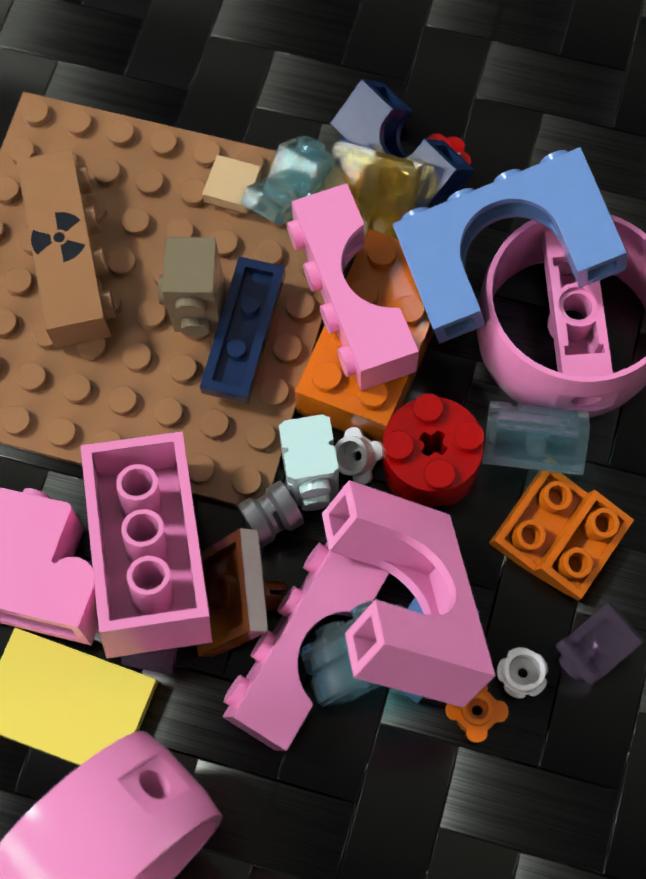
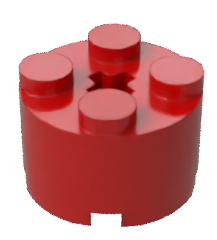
M426 393L418 396L393 414L384 432L382 468L388 487L397 497L429 508L443 505L449 506L457 503L468 494L476 481L484 450V432L474 416L462 405L434 394ZM424 451H436L430 457L423 454Z

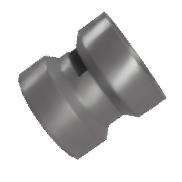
M281 481L267 487L265 495L256 500L248 498L236 505L247 529L258 530L260 548L273 542L276 534L284 529L292 531L304 524V519L298 506Z

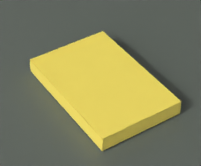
M15 627L0 659V736L81 766L110 744L124 736L139 731L158 681L152 677Z

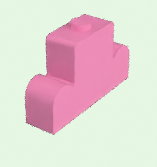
M0 488V623L92 645L99 626L93 568L87 561L74 557L84 531V526L69 503L51 499L44 492L32 488H25L23 492Z

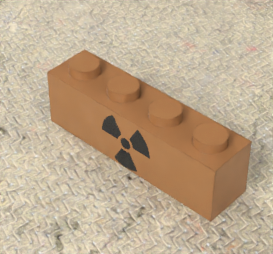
M72 149L16 160L45 329L54 347L60 348L112 337L108 319L116 318V310L111 290L103 291L101 277L108 275V268L103 248H95L93 235L100 234V226L95 207H87L85 194L93 193L87 165L78 166Z

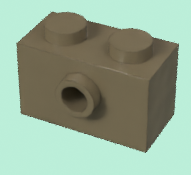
M166 237L163 275L159 276L158 299L160 305L167 306L174 332H181L190 337H204L210 332L217 331L223 311L224 275L216 238Z

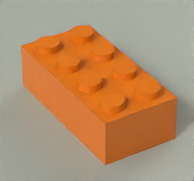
M368 229L364 237V248L357 253L345 280L352 291L363 300L381 307L401 309L419 351L418 371L434 330L399 240ZM324 325L295 389L296 413L305 417L324 414V416L330 417L331 427L344 432L351 427H358L363 430L364 436L369 440L380 441L383 444L386 426L393 414L403 406L417 372L360 391L355 376L346 377L340 364L337 348L342 347L337 332L329 334Z

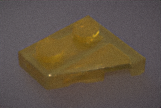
M341 140L334 143L332 149L334 159L339 158L345 184H348L363 219L364 237L368 229L398 239L392 223L400 221L404 214L414 209L424 164Z

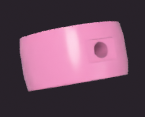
M610 214L627 252V269L614 275L619 277L635 292L646 310V233L630 222ZM530 220L516 229L503 242L489 264L478 301L485 326L476 329L480 353L489 374L496 384L513 400L532 411L555 418H590L605 414L625 404L646 385V356L632 366L613 373L600 280L579 288L557 237L543 224ZM544 262L550 307L548 329L550 335L554 338L558 372L536 363L512 343L498 321L493 303L495 293L509 278L529 266ZM565 311H577L581 313L585 317V319H572L565 313Z
M145 731L134 732L110 744L75 769L48 792L11 829L0 842V879H174L210 839L219 826L222 815L204 788L166 747Z

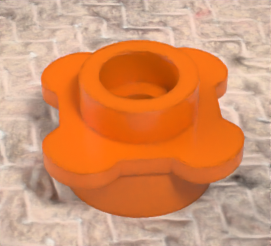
M487 685L464 708L448 703L445 708L447 717L452 721H456L459 727L466 732L468 740L475 743L483 742L487 738L488 730L496 722H504L509 713L507 704L503 701H497L488 692ZM474 706H479L482 709L480 715L473 714L472 708Z

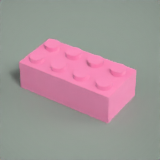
M183 431L80 445L98 625L106 658L211 643L210 617Z

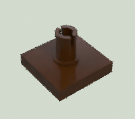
M239 528L200 552L212 642L197 645L198 657H217L267 633L266 611L278 613V607L285 595H275V592H285L288 590V587L282 580L263 581L259 535L256 529Z

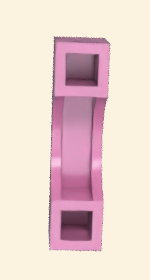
M342 184L292 201L293 221L286 223L288 234L295 251L303 249L308 262L303 264L304 273L311 291L320 290L325 304L320 305V311L328 333L337 332L342 347L337 348V353L346 377L354 375L360 391L417 372L419 351L401 309L381 307L363 300L352 291L344 278L343 272L348 262L356 253L364 248V222L348 184Z
M328 542L325 545L318 543L308 556L303 566V569L308 571L307 576L299 589L293 586L284 596L277 610L278 613L283 615L273 633L268 630L267 633L262 634L251 653V657L256 660L246 678L239 675L235 679L223 701L229 705L223 715L224 719L273 750L287 751L313 706V703L302 687L298 674V654L304 637L313 625L328 615L346 617L362 615L372 604L389 572L377 566L330 552Z

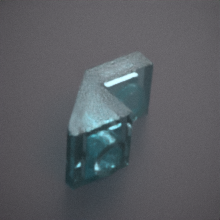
M300 136L279 145L267 178L247 186L241 204L278 225H282L293 219L292 201L315 194L334 167L338 157L325 151V145L312 137Z

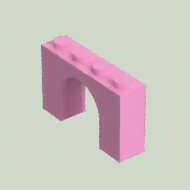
M349 480L322 513L329 551L377 566L389 572L411 591L423 611L422 614L375 599L345 633L354 678L464 708L496 675L450 515Z

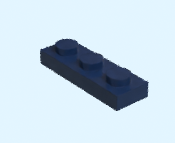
M239 256L200 384L202 394L249 404L285 280V266Z

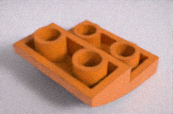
M548 463L539 470L489 544L547 584L576 600H581L634 519L596 490L587 493Z

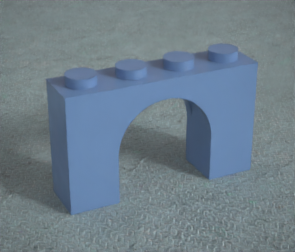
M581 147L569 152L567 150L552 152L545 156L540 164L522 171L519 169L508 170L497 176L491 184L476 190L473 188L459 190L452 194L444 203L432 208H415L404 214L400 221L392 223L439 344L485 326L481 309L465 271V261L468 249L474 238L485 227L496 221L512 217H522L535 220L550 229L557 237L579 288L627 269V252Z

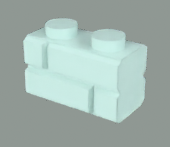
M321 414L285 420L279 425L288 491L296 505L301 506L304 511L327 508L339 491V466L330 417Z

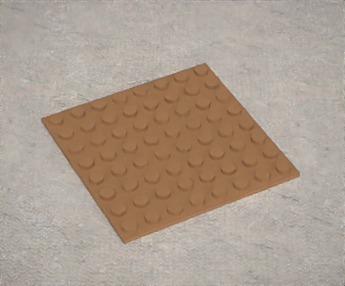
M23 92L0 149V445L82 466L80 445L183 431L192 495L235 507L248 498L256 500L265 495L266 488L274 484L282 458L279 425L285 420L294 418L296 411L295 389L316 345L323 322L320 305L325 304L320 290L311 291L303 269V264L308 262L303 249L295 251L288 234L286 223L293 221L292 201L347 183L354 201L358 205L366 179V172ZM72 149L78 166L87 165L93 193L85 194L87 207L94 206L96 209L100 234L93 235L95 248L102 247L104 251L108 275L101 277L103 291L111 290L116 318L108 319L112 337L55 348L45 329L16 160ZM217 155L261 166L262 176L247 214L203 202L202 193ZM166 237L216 238L224 275L223 307L239 256L285 266V280L249 404L201 393L200 384L216 332H210L204 337H190L181 332H174L167 306L159 304L158 281L159 276L163 275Z

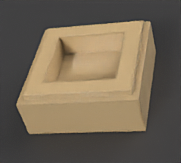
M217 155L202 193L203 202L247 214L262 176L261 166Z

